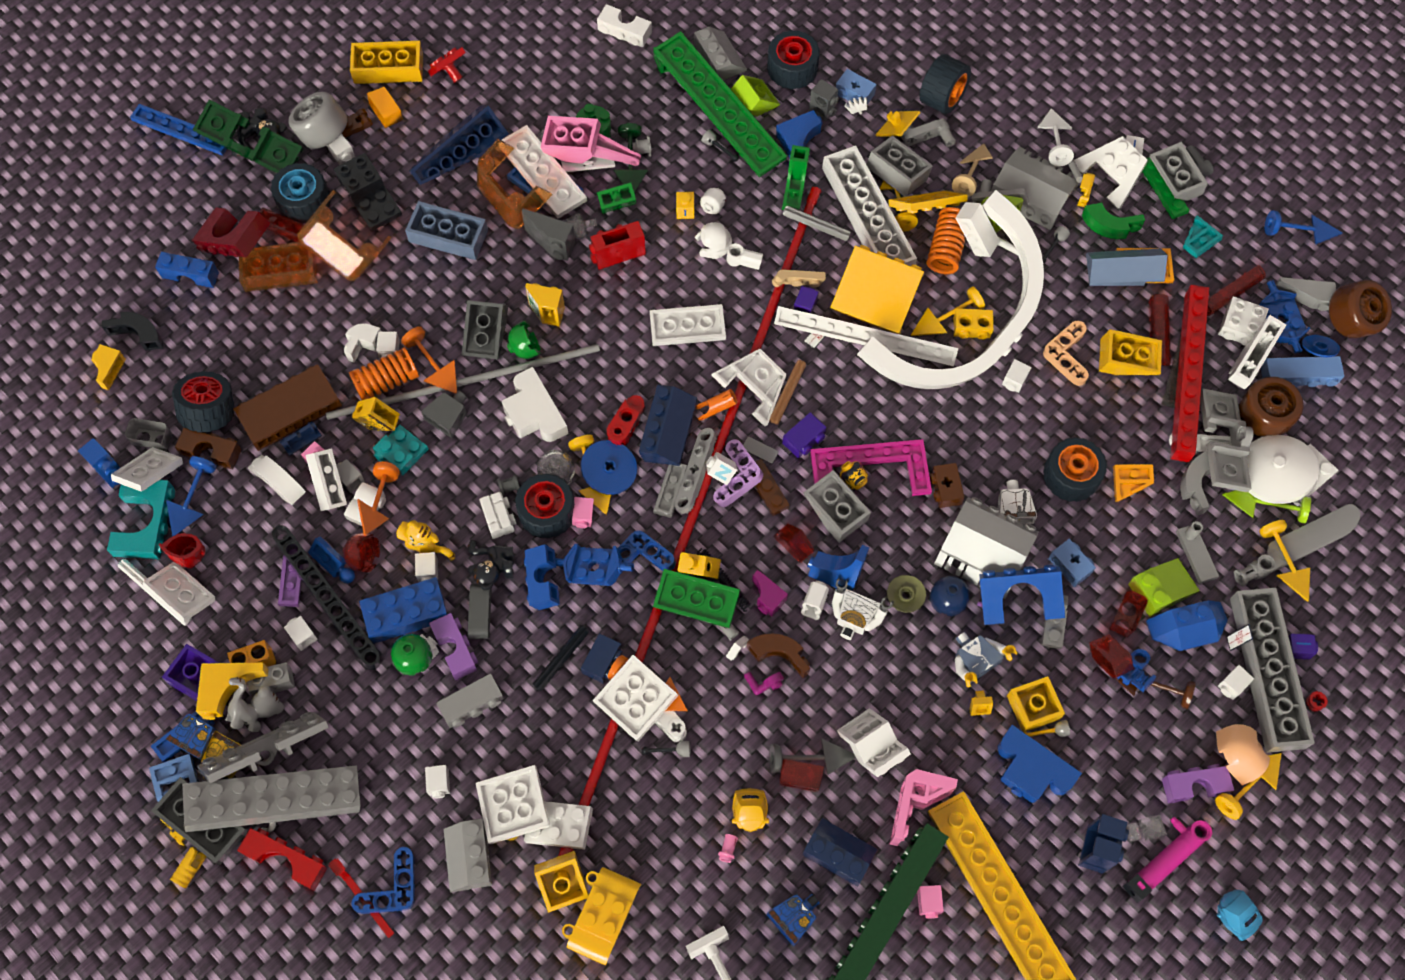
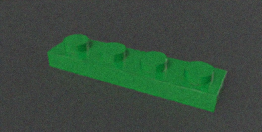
M1150 157L1146 158L1148 162L1142 172L1170 217L1175 219L1188 214L1189 208L1184 200L1174 197Z

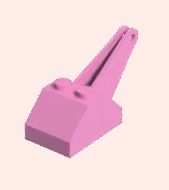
M548 116L540 148L544 153L568 163L581 164L591 157H598L633 166H638L641 159L639 153L600 134L601 123L598 119Z

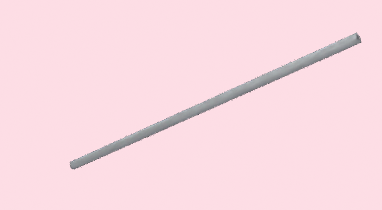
M596 344L457 379L456 384L457 387L527 370L531 367L535 368L600 351L599 345ZM430 386L379 400L389 405L444 391V389ZM356 405L327 412V420L352 414L355 411Z

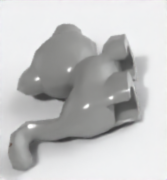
M239 677L230 678V685L239 686L228 704V713L225 719L231 722L230 726L232 728L241 729L246 724L249 725V731L259 732L261 724L257 721L258 718H269L284 710L285 705L280 702L277 695L267 685L262 686L258 693L253 696L250 704H247L241 698L247 689L245 679Z

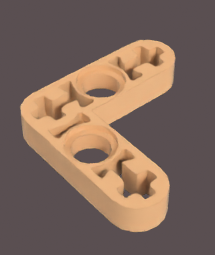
M1082 321L1072 322L1052 339L1043 351L1045 359L1077 386L1085 384L1089 374L1067 351L1084 336L1087 328ZM1074 329H1081L1080 331H1077L1074 334V336L1072 335ZM1065 337L1069 339L1070 343L1063 344L1060 338ZM1049 350H1055L1056 352L1050 354ZM1066 360L1071 366L1068 368L1063 367L1061 361ZM1080 374L1083 376L1082 378H1081V377H1080V378H1077V377H1076V375H1080Z

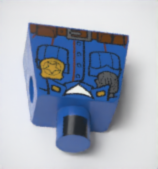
M187 714L165 740L201 760L214 731L217 730L209 725L211 720L203 719L201 716L196 718L191 714Z
M796 894L771 909L767 916L794 947L816 920L812 910L820 903L813 894H810L804 901Z

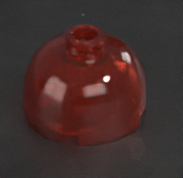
M364 533L352 535L343 547L346 564L359 572H371L376 564H373L375 556L377 558L380 556L378 538L370 533L365 536Z

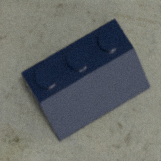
M822 818L802 855L858 887L877 849Z

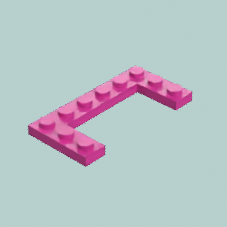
M923 439L810 450L814 484L833 470L832 468L841 467L847 461H858L861 465L906 461L912 496L930 495L932 493Z

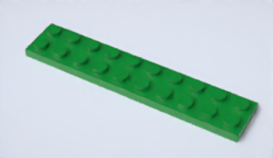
M681 31L653 49L656 57L759 178L787 159L784 151Z

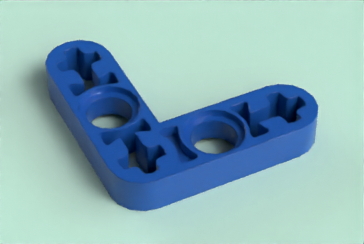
M634 531L618 547L620 554L625 550L631 552L629 557L622 558L623 563H631L641 554L662 571L664 569L673 570L676 566L673 554L642 531ZM635 539H642L645 544L644 547L640 542H636ZM652 547H656L658 549L654 555H649L647 553L648 550ZM661 555L666 561L670 560V563H663L660 558Z
M401 847L396 850L394 854V890L355 895L351 902L354 911L359 914L406 911L412 908L415 902L413 852L407 847ZM403 852H406L410 856L406 859V866H410V869L402 868L398 870V867H403V862L399 857L403 855ZM402 873L410 875V881L407 884L399 883L398 879ZM399 888H410V891L406 890V896L410 898V901H407L405 906L399 902V899L403 898V891H398ZM381 896L389 898V904L384 908H380L377 904ZM371 897H374V909H371V904L364 905L363 909L356 905L358 902L361 901V898H363L366 902L372 901Z

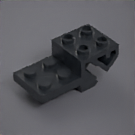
M365 153L333 169L342 188L348 191L349 201L355 210L358 211L371 232L402 216L401 210L385 188L381 176Z

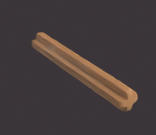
M797 360L770 416L771 423L779 424L806 367V362Z

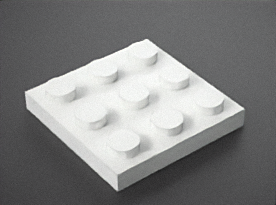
M632 655L595 697L593 702L639 742L679 695L638 658Z
M532 765L476 783L487 841L490 845L550 827L537 766Z

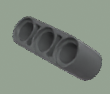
M470 584L468 639H489L492 588L483 590L479 584Z

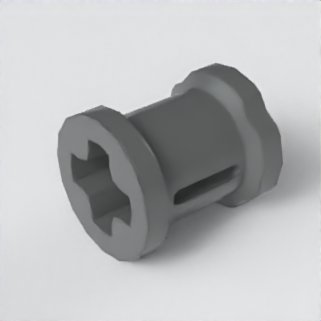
M516 474L507 479H497L502 496L510 491H518L520 488Z

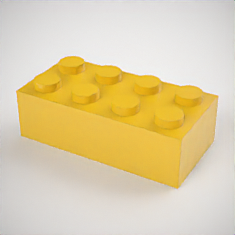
M420 41L351 43L350 73L353 83L422 82L423 51Z

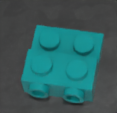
M401 425L389 436L385 435L373 447L374 457L380 462L385 461L398 467L402 476L429 449L426 444Z

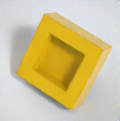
M984 690L975 691L976 697L971 698L970 703L971 716L991 714L993 707L992 696L986 697Z

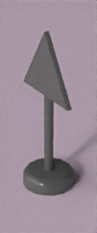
M821 738L824 755H782L780 745L771 744L769 749V765L772 773H778L782 768L783 761L825 760L826 772L829 775L855 759L856 756L854 753Z

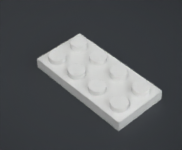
M722 304L649 310L653 346L726 340Z

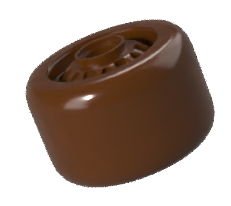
M1361 280L1339 287L1332 294L1329 302L1330 320L1334 328L1347 338H1361L1383 331L1389 324L1392 315L1391 299L1382 285L1372 280Z
M1265 377L1254 382L1242 397L1239 404L1240 419L1245 421L1246 426L1251 427L1253 434L1259 437L1284 435L1300 419L1304 403L1300 391L1290 381L1280 377Z

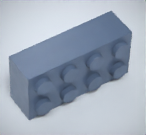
M418 201L405 232L410 243L476 260L488 233L486 219Z

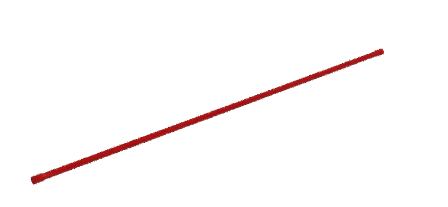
M818 187L811 188L803 212L812 215L821 193ZM801 222L798 224L781 270H791L807 228V225ZM782 284L780 287H774L750 353L762 348L785 284ZM739 380L734 393L738 403L727 411L712 456L716 452L722 454L747 387L741 380ZM707 471L698 497L695 500V506H693L691 512L689 511L673 556L676 566L671 571H678L680 554L685 552L713 478L707 474ZM654 607L635 654V657L642 663L663 611ZM612 718L578 805L589 806L619 727ZM561 847L558 856L570 853L574 848Z

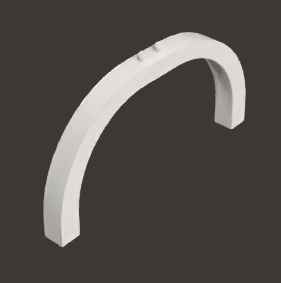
M997 190L989 196L982 207L986 215L995 221L1009 236L1021 262L1023 276L1022 292L1013 316L978 358L965 365L950 369H928L910 364L894 355L872 337L857 355L880 374L895 382L914 388H950L970 381L995 364L1002 355L1006 356L1012 349L1010 347L1013 342L1017 343L1023 336L1021 332L1032 319L1041 298L1044 280L1043 259L1038 240L1031 226L1021 212Z

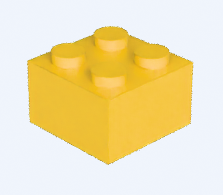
M1048 676L1013 688L1007 694L1022 732L1058 721L1065 714Z
M575 851L534 865V874L548 913L588 898V887Z

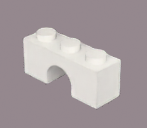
M607 4L597 18L599 31L630 42L633 45L644 47L652 34L651 21L636 16L631 23H622L621 10Z

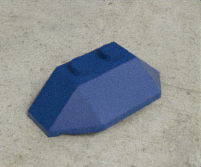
M1207 600L1168 610L1146 620V624L1152 640L1159 641L1178 651H1184L1218 642L1228 619L1221 602Z

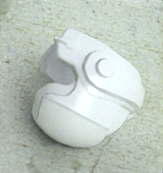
M712 222L704 225L695 236L697 241L702 240L703 244L709 247V249L702 248L699 254L701 257L721 258L727 254L728 247L732 244L729 231L720 223Z

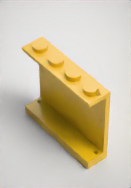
M860 245V247L855 246L830 308L900 335L921 278L924 276V271H921L922 268L914 264L911 267L905 265V261L901 259H889L885 253L877 251V254L873 253L869 247Z

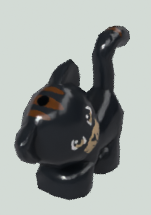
M265 108L255 109L253 117L248 112L239 113L250 120L247 129L240 125L237 128L239 144L248 147L245 139L255 133L258 139H260L259 132L262 127H267L278 135H281L287 129L284 123L268 118ZM232 151L233 156H241Z
M470 540L467 545L470 554L474 556L487 555L490 559L467 568L475 582L483 590L491 589L499 580L500 573H504L507 579L514 578V570L512 569L515 561L513 547L493 545L476 549L477 542Z

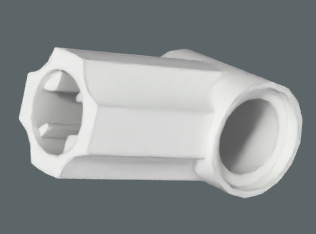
M734 243L728 247L726 260L731 266L743 265L759 270L763 254L743 249L740 244Z

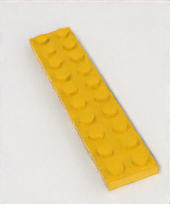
M963 791L928 810L927 813L937 830L949 837L946 841L947 847L1024 979L1076 980L965 792Z

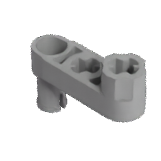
M946 119L935 120L916 128L911 124L903 135L900 136L906 146H912L937 136L942 137L946 147L956 143V139L950 132V126Z

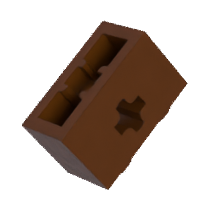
M951 463L934 466L929 476L931 485L934 484V500L938 502L939 508L962 505L965 497L957 464Z

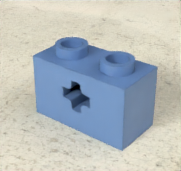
M846 69L837 81L836 88L838 89L839 97L845 98L848 101L851 100V102H853V98H856L859 102V97L863 101L866 97L868 105L875 95L877 84Z
M1070 539L1052 551L1048 558L1053 565L1060 567L1061 574L1074 588L1089 577L1096 568L1093 561L1081 552L1078 544Z

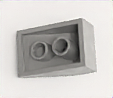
M834 470L803 493L826 529L839 543L869 520L871 512Z

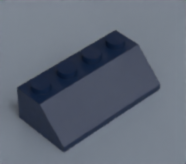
M657 385L639 448V453L644 462L680 466L698 401L697 397L677 387Z

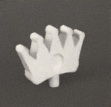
M859 97V102L856 98H853V102L851 100L848 101L849 105L845 103V108L851 114L857 112L862 114V111L867 110L866 97L864 101Z

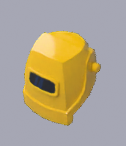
M747 788L734 792L732 804L733 824H737L739 829L753 832L762 829L765 823H769V818H766L768 803L763 790Z

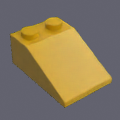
M1109 329L1100 339L1099 372L1113 375H1160L1162 340Z

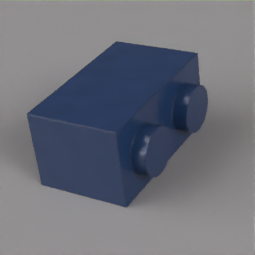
M599 633L581 667L582 674L604 684L605 680L608 679V673L612 664L623 653L621 651V643Z

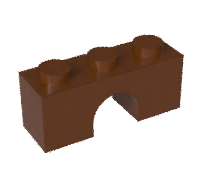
M183 428L175 445V449L180 455L189 458L192 456L199 457L204 450L213 449L210 458L214 464L232 470L242 451L237 441L232 438L224 439L214 433L206 434L191 431L187 428Z

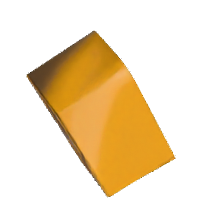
M385 87L367 93L370 107L385 128L403 120L399 106Z
M265 640L227 653L230 663H233L235 657L243 654L246 657L244 663L263 662L267 667L273 666L276 663L273 650ZM262 647L265 648V654L262 658L255 659L252 657L251 651Z

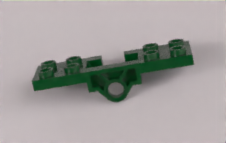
M210 99L193 128L194 132L274 173H278L279 170L287 165L297 163L304 149L302 146L276 134L267 127L261 128L259 132L261 137L254 150L237 143L232 139L239 125L247 129L250 120Z

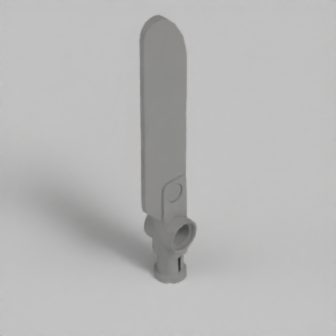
M1348 504L1280 537L1292 562L1347 536L1357 526L1361 512L1355 505ZM1272 541L1268 545L1267 553L1249 563L1246 568L1234 571V578L1239 585L1245 586L1253 579L1265 578L1270 573L1288 565L1277 541Z

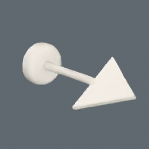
M1051 108L1038 128L1054 130L1057 146L1050 150L1049 161L1052 165L1060 167L1069 164L1074 158V153L1070 146L1061 144L1058 129L1072 130V127Z

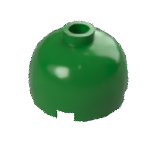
M522 321L512 327L508 335L509 343H507L510 353H515L516 356L522 359H530L541 354L536 335L527 329L530 325L526 321Z
M416 634L401 636L395 641L391 649L392 663L404 675L413 676L416 673L425 671L431 664L433 657L427 640Z

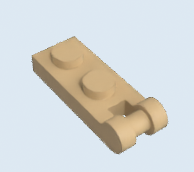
M779 270L772 279V284L775 287H780L782 284H790L794 287L807 285L815 288L824 282L826 275L825 272Z

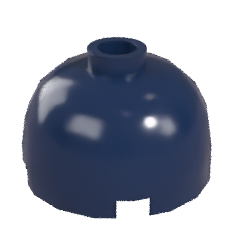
M956 576L940 578L934 583L930 594L933 608L940 614H947V616H955L963 612L970 598L968 585Z

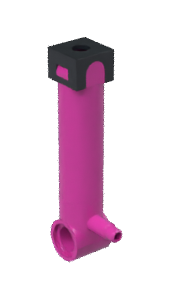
M1176 817L1170 819V822L1180 835L1122 886L1136 903L1143 900L1160 882L1204 842L1210 839L1212 828L1206 821H1196L1186 828ZM1195 828L1201 830L1202 837L1196 835Z

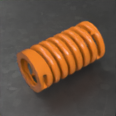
M947 207L939 212V218L937 219L926 261L927 266L934 272L953 274L959 268L966 239L955 219L961 210L959 208Z
M405 347L401 350H396L394 355L388 354L386 358L381 357L380 361L374 360L373 364L368 363L367 367L361 366L360 369L357 368L348 372L361 400L375 397L374 391L377 395L382 394L381 389L383 392H388L387 384L390 389H394L393 380L396 386H401L399 376L403 383L408 382L407 377L409 380L419 377Z

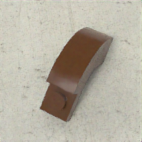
M771 633L756 636L747 642V649L758 662L767 657L778 656L786 659L802 678L810 672V663L804 656L800 657L804 648L790 637Z

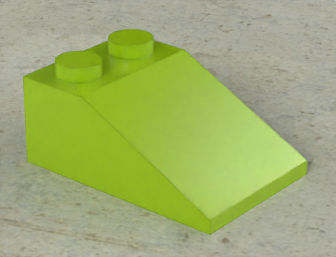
M1178 558L1152 567L1134 576L1128 584L1149 617L1200 591Z

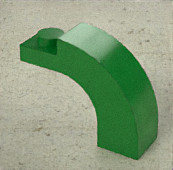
M792 145L782 210L786 206L800 210L808 167L809 147Z

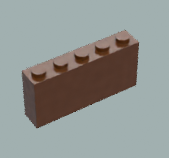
M317 364L308 367L298 375L291 376L281 384L274 385L266 392L257 394L247 402L240 403L233 409L257 451H260L304 427L308 422H314L325 416L327 412L337 410L342 405Z

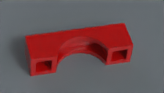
M252 828L249 829L237 850L238 852L260 864L272 856H285L292 865V879L313 891L316 890L327 870V867L323 865L324 860L314 855L311 858L305 856L306 851L294 846L293 849L287 847L288 842L279 837H276L275 840L269 838L270 833L261 828H258L257 831Z

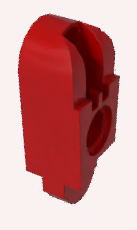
M633 395L630 398L628 397L627 400L625 399L609 423L607 439L613 444H623L625 446L632 438L641 420L640 417L645 410L644 400L641 396ZM631 418L630 421H624L623 419Z

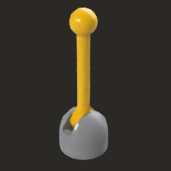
M1062 720L1057 722L1052 729L1024 733L1030 737L1055 732L1058 736L1066 737L1070 736L1068 721Z

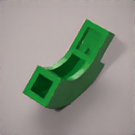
M1103 203L1086 205L1081 215L1091 230L1110 239H1126L1129 232L1141 230L1145 222L1143 214L1124 218L1113 216L1104 208Z

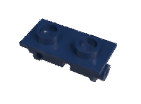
M308 422L307 425L279 442L288 455L291 456L322 435L314 422Z

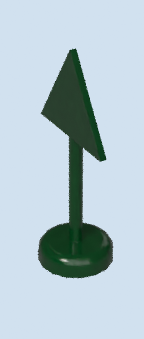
M625 123L618 127L619 136L628 139V149L632 150V139L638 138L642 134V127L638 124ZM628 164L629 170L613 169L622 185L632 184L634 193L648 170H633V165Z

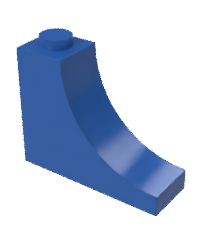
M812 110L776 125V137L789 158L792 145L805 147L814 136L821 133L822 119Z
M862 544L857 552L845 556L830 555L818 551L816 557H811L807 567L810 568L808 576L837 588V578H839L838 584L840 586H844L847 579L848 585L843 591L845 592L846 589L853 591L870 547Z

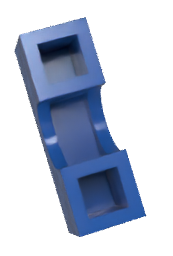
M166 252L160 253L155 266L163 279L179 281L181 276H186L192 279L196 285L214 288L219 275V271L213 261Z
M94 438L78 450L111 488L120 484L112 481L111 474L120 469V466Z
M545 544L524 550V564L527 573L525 580L528 585L527 600L529 606L537 610H543L560 605L558 586L549 581H543L545 573L550 569L556 568L555 550Z

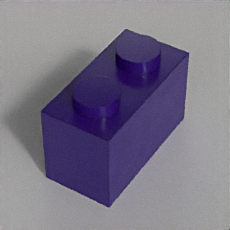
M810 412L783 436L782 444L797 458H800L802 455L805 456L816 442L819 444L826 436V426Z

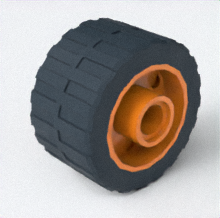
M946 54L938 56L930 66L922 82L919 93L921 103L944 114L954 110L969 84L971 76L970 66Z
M1073 437L1060 441L1052 449L1043 469V478L1047 488L1062 500L1078 502L1088 499L1089 496L1096 492L1106 475L1107 462L1105 455L1095 443L1084 438Z

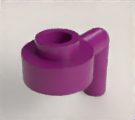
M751 672L744 675L755 695H759L770 688L774 691L783 685L782 681H784L781 672L771 675L760 685L757 684Z

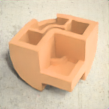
M1234 724L1216 731L1218 752H1223L1228 762L1226 768L1242 786L1259 778L1267 770L1270 758L1258 742L1256 730L1246 725Z

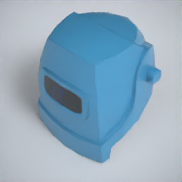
M1233 890L1224 894L1220 899V904L1217 906V917L1240 941L1246 940L1258 930L1263 922L1262 916L1254 902L1243 890Z

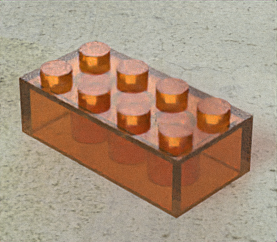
M312 241L254 247L247 258L239 257V281L244 291L318 283L317 257Z

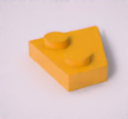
M1153 464L1113 466L1115 502H1119L1154 484Z

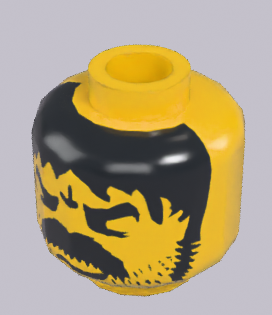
M847 461L841 466L840 478L850 489L855 488L858 490L867 483L868 473L860 462Z

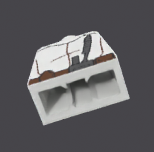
M1017 480L1007 481V489L1001 490L998 497L1000 513L1006 516L1008 514L1018 518V522L1023 524H1034L1037 514L1029 489H1019Z

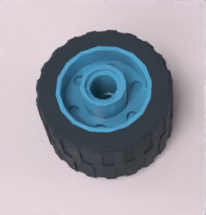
M294 163L287 165L275 174L271 182V192L279 212L285 219L299 224L311 223L314 220H318L328 210L331 201L330 193L323 175L314 166L306 163Z

